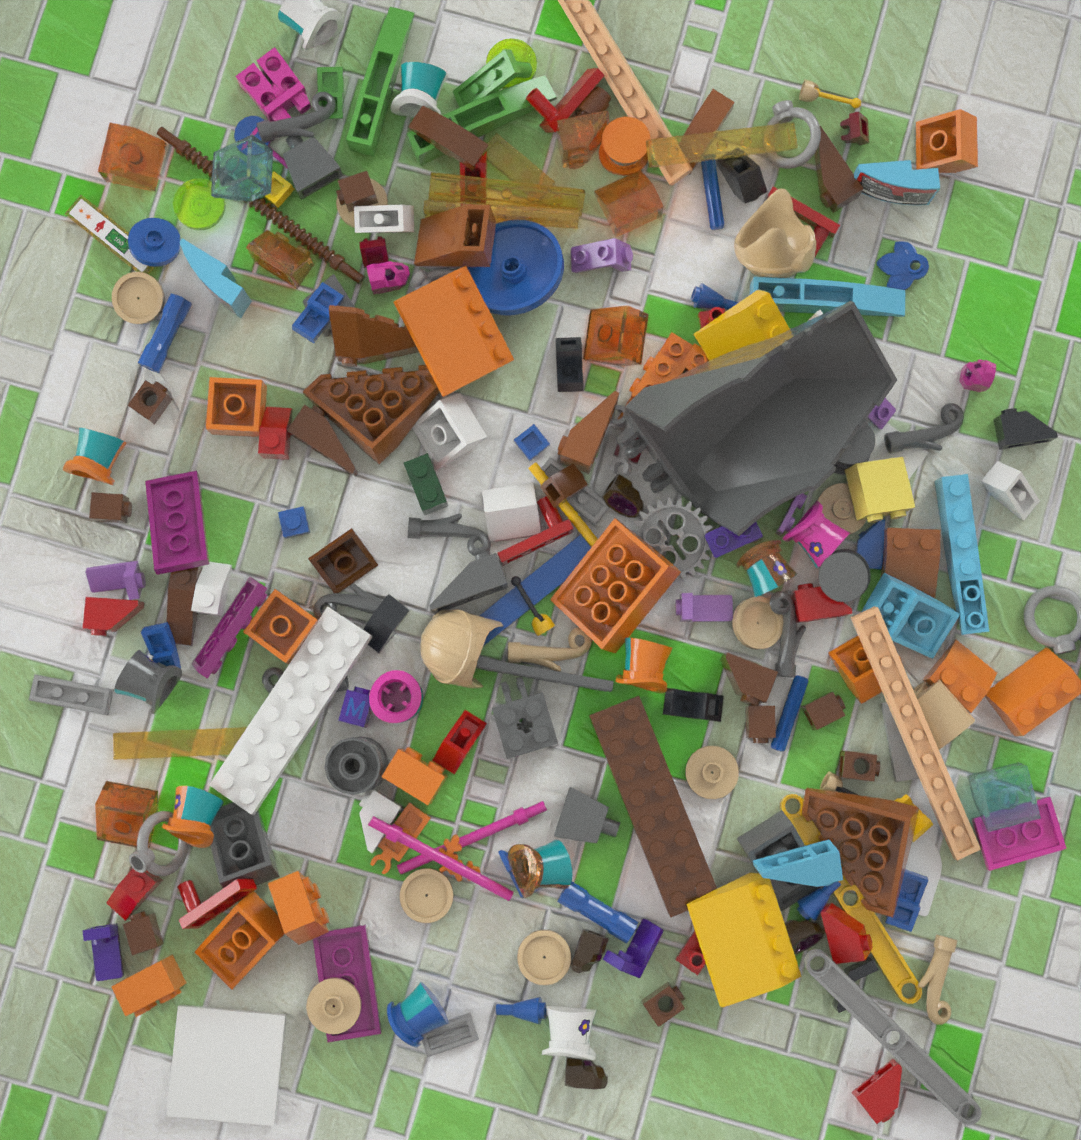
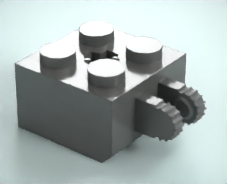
M522 677L516 678V684L522 699L512 701L509 685L506 682H502L500 684L506 703L492 707L507 759L558 744L543 692L528 696ZM523 718H526L527 722L532 721L533 728H529L531 730L529 733L518 730L517 725L518 723L521 724L519 721Z

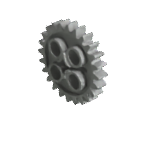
M669 497L667 498L666 505L663 506L662 502L657 500V508L654 509L648 504V514L642 511L639 512L643 519L642 521L634 520L633 523L638 526V529L631 531L660 554L665 551H672L675 555L673 565L681 571L679 575L686 581L687 572L696 576L694 570L696 566L704 569L700 561L702 559L710 560V557L705 554L706 550H710L704 536L713 527L711 525L704 526L703 523L708 517L703 516L699 518L698 514L701 508H697L694 511L690 510L692 502H688L684 507L682 506V499L679 498L676 505H673ZM673 514L679 515L683 520L682 526L676 530L671 529L668 525V519ZM658 520L664 523L672 536H678L676 543L685 555V560H681L672 545H665L664 542L667 540V537L659 527ZM650 529H657L661 534L660 541L656 544H650L646 540V533ZM688 536L694 537L697 541V546L693 551H686L682 546L683 540Z

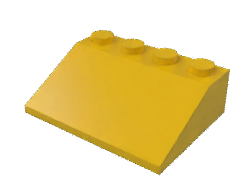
M756 290L694 333V336L710 361L739 348L773 338L790 330L770 293Z
M748 873L686 904L720 1007H726L779 989L802 977L770 879L763 878L760 873Z

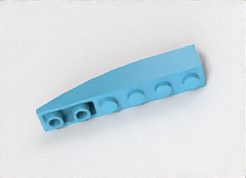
M753 277L750 284V295L756 290L769 292L780 312L816 313L821 310L824 314L852 301L861 315L905 316V290L839 281Z
M968 474L941 477L935 480L934 483L948 575L955 609L960 613L958 621L961 634L989 632Z

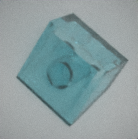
M252 134L215 151L213 154L211 196L214 198L252 202L270 194L273 149Z
M1017 762L967 775L973 801L988 832L1041 818L1027 765Z

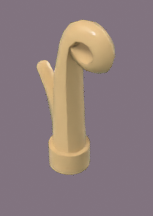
M578 627L569 634L568 641L571 648L520 644V642H508V663H534L560 672V666L552 661L569 660L584 655L588 652L592 639ZM577 635H582L584 638V642L580 646L575 643Z
M936 934L932 960L918 986L924 988L928 983L926 1001L928 1017L934 1024L943 1025L951 1017V1008L947 1002L939 1000L952 952L955 953L958 940ZM942 1008V1012L939 1015L938 1011Z

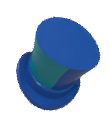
M422 982L402 1003L399 1002L397 1005H394L392 1001L387 1005V1016L392 1030L402 1041L415 1048L421 1045L419 1042L424 1039L423 1035L449 1024L441 1004Z

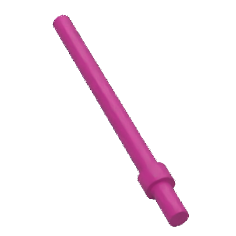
M541 801L525 809L523 807L516 809L512 815L459 837L458 844H461L463 848L513 825L518 824L520 826L529 822V818L547 811L545 803ZM444 844L441 845V846H439V847L434 848V849H436V850H438V851H439V848H444L445 850L447 849V848L444 846ZM421 854L398 864L397 868L400 875L433 860Z
M372 816L368 826L385 834V838L394 843L398 841L507 901H510L514 891L402 831L403 828L395 824L390 825L375 816Z

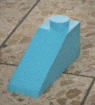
M829 839L753 860V865L763 878L815 887L829 886L834 882L843 880L840 853Z

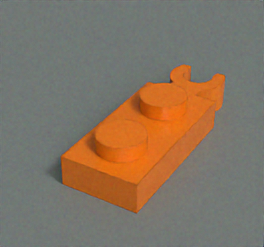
M409 802L394 824L403 828L402 831L416 839L431 817ZM386 835L378 845L383 850L382 854L373 857L370 865L374 866L378 860H383L386 866L381 872L382 874H386L391 869L392 858L400 862L409 847L398 841L394 843L385 838Z

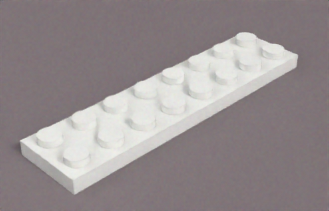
M327 606L319 622L308 635L209 785L251 815H255L373 636Z

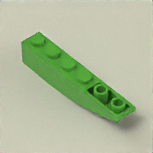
M391 6L388 10L366 70L346 138L350 151L375 156L415 16L414 12Z
M544 75L492 93L443 116L479 138L535 110L526 100V96L534 88H538L549 102L556 100L557 97ZM413 131L407 133L409 145L420 166L445 155Z

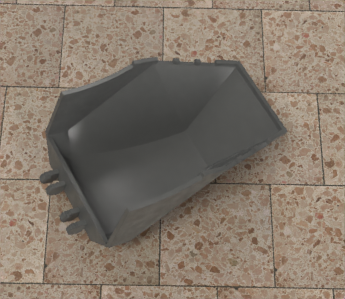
M849 301L773 338L726 353L668 382L643 388L625 406L624 418L631 428L625 429L616 440L620 447L627 446L625 453L628 458L636 457L646 448L656 463L649 465L642 474L645 482L652 481L649 486L653 493L661 492L671 483L688 502H692V506L696 509L701 508V514L740 536L753 523L782 503L809 490L816 491L836 470L835 463L844 450H850L852 446L849 443L860 427H866L868 424L865 421L875 405H881L897 382V378L855 303Z

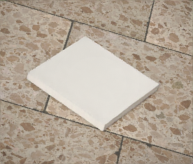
M179 1005L166 1116L274 1126L276 1123L286 1014Z

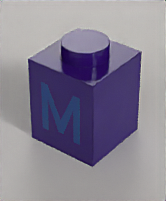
M356 686L354 691L347 690L338 721L367 728L372 711L369 703L370 690Z

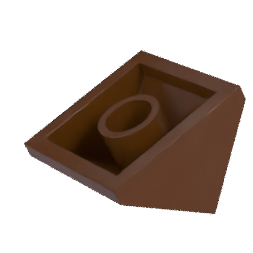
M352 528L308 558L333 593L341 592L378 566L371 553Z

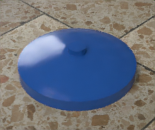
M508 220L496 224L490 267H467L490 313L511 316L523 314L539 307L554 294L563 277L564 257L557 239L544 226L528 220Z

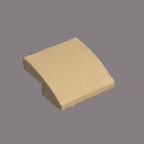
M938 680L919 693L917 697L939 750L965 731L975 721L941 680Z

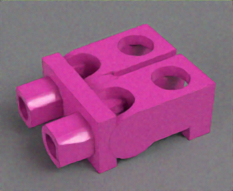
M275 47L256 60L259 69L255 63H252L235 76L239 86L250 96L269 121L291 118L287 111L293 106L300 114H304L311 109L305 87Z

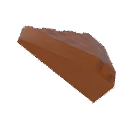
M329 305L335 355L338 361L342 362V365L357 367L358 364H368L419 352L405 324L404 327H399V324L394 323L393 319L381 315H375V318H370L369 314L364 313L365 310L359 308Z
M418 365V371L403 372L402 367L382 369L383 374L368 375L366 370L347 372V377L333 379L331 374H321L302 392L316 407L324 411L326 416L363 452L380 464L400 445L439 393V389L426 365Z
M807 787L802 808V815L807 822L813 821L821 833L817 836L820 842L829 839L838 849L842 864V874L850 886L855 884L864 896L861 902L866 910L894 917L914 836L919 807L893 800Z

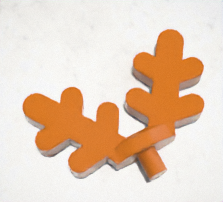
M455 834L451 840H444L446 850L439 848L441 853L456 861L458 860V854L454 852L462 850L461 844H458L459 836ZM472 861L466 863L465 866L481 873L480 868L473 866ZM444 866L439 868L441 873L447 870L450 875L455 876L458 882L462 881V876Z

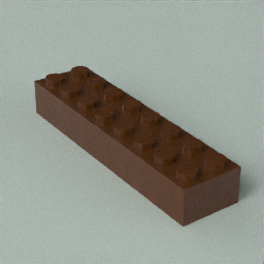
M636 696L591 714L589 718L667 913L671 918L688 911L686 904L716 890L717 887L640 696Z

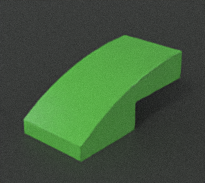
M317 67L318 92H327L335 99V110L328 119H343L344 68ZM322 100L318 104L325 108L328 103Z

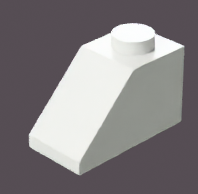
M354 206L355 233L414 232V206Z
M997 461L982 480L990 495L1023 521L1040 502L1022 472Z
M209 562V565L203 566L196 582L191 611L223 617L232 565Z
M377 789L373 790L372 793L367 791L359 804L363 807L359 814L367 850L371 853L375 852L385 834L368 826L372 816L392 825L403 807Z

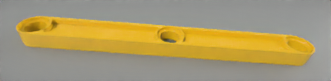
M796 794L785 795L781 799L780 810L792 822L805 846L820 842L817 836L821 833L812 820L807 822L802 815L804 800ZM791 798L797 799L800 804L799 810L794 814L788 813L785 808L786 802ZM843 876V880L839 881L842 885L833 892L834 897L844 912L865 926L866 934H870L873 944L870 954L897 997L907 1004L917 1002L922 995V988L918 986L919 982L875 912L866 910L861 900L864 896L855 884L850 886ZM848 890H853L857 894V901L853 905H846L843 901V895ZM907 983H912L916 988V992L911 998H905L902 995V987Z

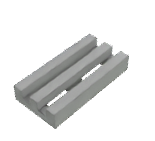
M471 1012L449 1019V1024L434 1029L427 1034L465 1021L468 1024L466 1026L427 1038V1034L423 1035L424 1039L422 1042L427 1057L479 1040ZM467 1031L471 1033L470 1036L432 1049L429 1045Z

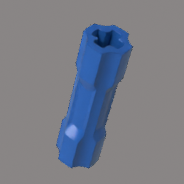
M170 294L163 309V316L153 337L145 346L138 361L139 365L153 372L160 373L178 328L185 321L192 306L191 302L179 295Z
M574 882L565 886L557 902L570 910L579 912L605 928L609 934L624 943L630 940L638 925L636 920L623 912L614 910L591 896L587 890Z

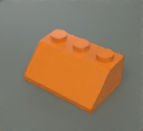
M1045 647L993 685L985 695V698L1014 736H1024L1081 694V680L1069 665Z

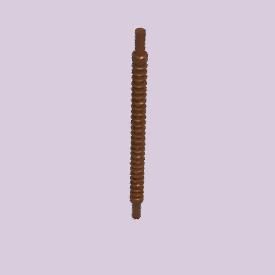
M163 126L158 129L157 135L173 146L177 154L181 157L186 156L185 159L187 161L191 160L192 165L197 164L198 169L203 168V173H209L208 176L210 178L214 177L215 182L220 181L221 186L226 185L227 191L232 190V195L238 194L237 198H243V202L249 203L250 208L255 207V212L261 211L260 215H266V219L268 221L272 220L273 225L278 224V229L284 228V233L289 232L290 238L295 237L296 242L301 241V246H307L308 251L313 250V255L319 254L318 258H324V262L326 264L330 263V267L333 270H340L357 284L362 283L365 276L346 263L342 255H335V250L330 251L329 246L324 247L323 241L318 242L317 237L312 238V233H306L305 228L300 229V224L295 225L294 220L289 221V216H283L282 211L277 212V207L272 208L271 203L266 204L265 198L260 199L259 194L254 195V190L249 191V187L247 185L243 186L242 181L237 182L236 177L231 178V173H225L226 170L224 168L220 169L219 164L214 165L213 160L208 161V156H203L201 151L197 152V148L192 147L188 141L180 140Z

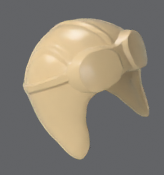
M778 189L768 197L743 225L735 238L734 248L739 262L753 274L759 277L788 278L810 269L815 258L816 239L811 226L804 225L796 216L789 192L786 189Z
M459 609L441 610L433 616L421 635L420 651L423 663L435 679L441 683L466 688H482L483 685L473 677L477 661L489 631L496 627H503V624L499 621L470 614Z

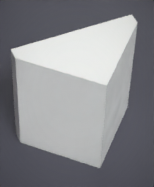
M533 483L482 491L488 535L491 542L534 536L541 532Z

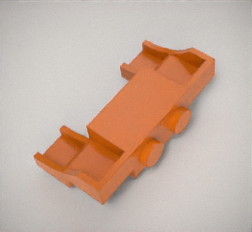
M671 332L655 358L652 356L648 358L643 367V370L646 372L642 379L636 378L629 389L632 395L627 404L643 388L668 382L683 374L684 371L687 372L708 362L709 360L702 348L695 343L694 345L690 344ZM621 412L617 420L623 417V412Z

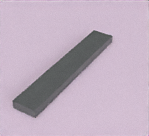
M480 657L476 665V669L604 692H611L614 681Z

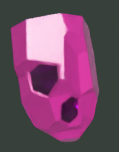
M389 261L366 266L373 294L400 290L407 284L410 277L409 267L402 262Z
M980 359L967 363L961 369L959 379L964 389L976 392L988 390L995 377L996 364Z

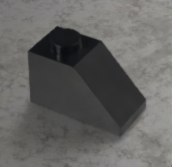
M735 148L715 159L734 195L743 203L753 202L759 196L768 192L760 166L740 149Z
M1017 408L1003 410L1001 415L994 419L999 450L1047 443L1058 438L1055 430L1027 411L1017 412Z

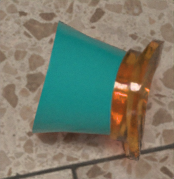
M770 540L752 547L736 563L737 568L742 565L743 569L747 571L755 597L779 587L798 574L780 554L782 551L779 544H782L780 540Z
M555 839L535 849L526 844H516L509 849V865L524 898L531 897L534 890L538 888L567 889L570 886L573 876L572 864L567 849L561 841Z

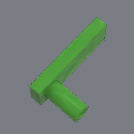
M504 49L453 90L459 108L499 91L516 77L529 78L532 74V66L528 62L516 61L512 50Z

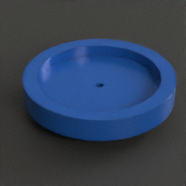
M143 219L137 222L129 232L128 247L130 253L137 261L144 265L152 267L167 265L180 252V234L175 226L164 219Z

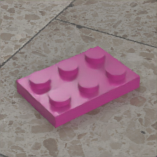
M1048 796L971 818L986 868L989 871L1067 849L1051 797Z

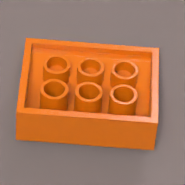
M466 266L393 302L443 397L514 360Z
M614 518L550 600L601 649L616 654L624 644L625 638H629L681 571L618 519Z

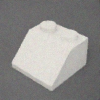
M461 393L439 400L412 427L437 470L471 451L487 438Z

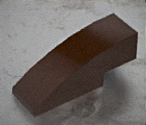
M425 106L421 107L408 126L410 130L450 158L454 157L472 171L488 149V144Z

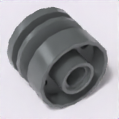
M359 736L340 740L332 746L326 756L324 768L327 779L335 789L341 793L355 795L373 790L384 780L382 775L388 767L389 761L387 753L380 743L372 738ZM355 760H358L360 763L359 771L354 767Z

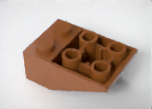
M462 205L421 219L414 265L490 267L496 228V219L491 206Z

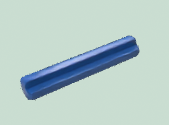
M708 154L701 157V167L711 230H720L724 227V217L715 156Z
M796 675L793 679L776 728V738H773L771 748L784 752L809 682L803 676Z

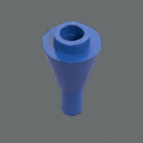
M701 283L699 287L695 286L691 295L694 308L712 309L720 307L729 310L738 304V302L724 298V296L704 283Z
M839 881L834 882L797 900V903L800 905L797 910L806 920L812 918L816 921L828 902L829 896L842 884Z
M541 997L514 1004H497L496 1015H510L540 1025L541 1020L546 1019L547 1006L546 1002H542Z

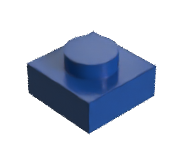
M535 424L514 439V443L529 461L550 446V443Z
M304 506L278 512L285 539L310 533Z

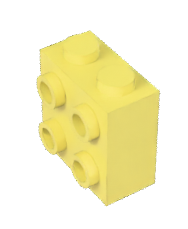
M903 457L857 463L845 470L857 521L867 519L868 523H874L883 520L884 516H890L891 519H899L907 516L906 512L915 508Z

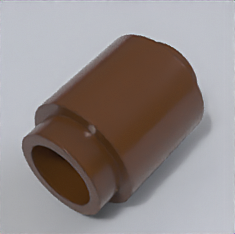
M595 87L575 109L576 119L584 126H594L609 108L610 95L604 89Z

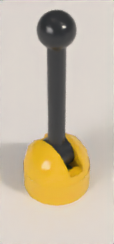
M518 576L512 577L511 584L517 587L534 615L532 628L535 634L539 636L553 628L555 624L552 619L546 614H539L521 585V578Z

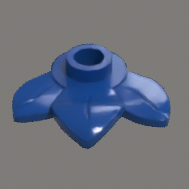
M898 241L894 245L895 253L883 255L876 264L881 271L890 275L886 287L906 290L912 285L914 280H919L926 276L929 270V263L923 255L917 254L912 244ZM913 263H919L920 268L917 270L911 269V265Z

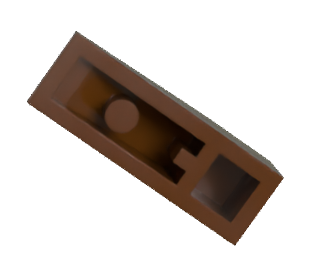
M820 126L821 139L818 149L814 154L819 193L823 205L826 208H830L834 213L857 199L862 193L863 187L854 178L853 172Z
M304 405L288 428L289 434L356 477L358 471L330 423L325 418L326 413L314 405L312 408Z
M201 566L170 573L166 622L170 626L175 644L193 645L198 613L191 611L196 582L203 568Z

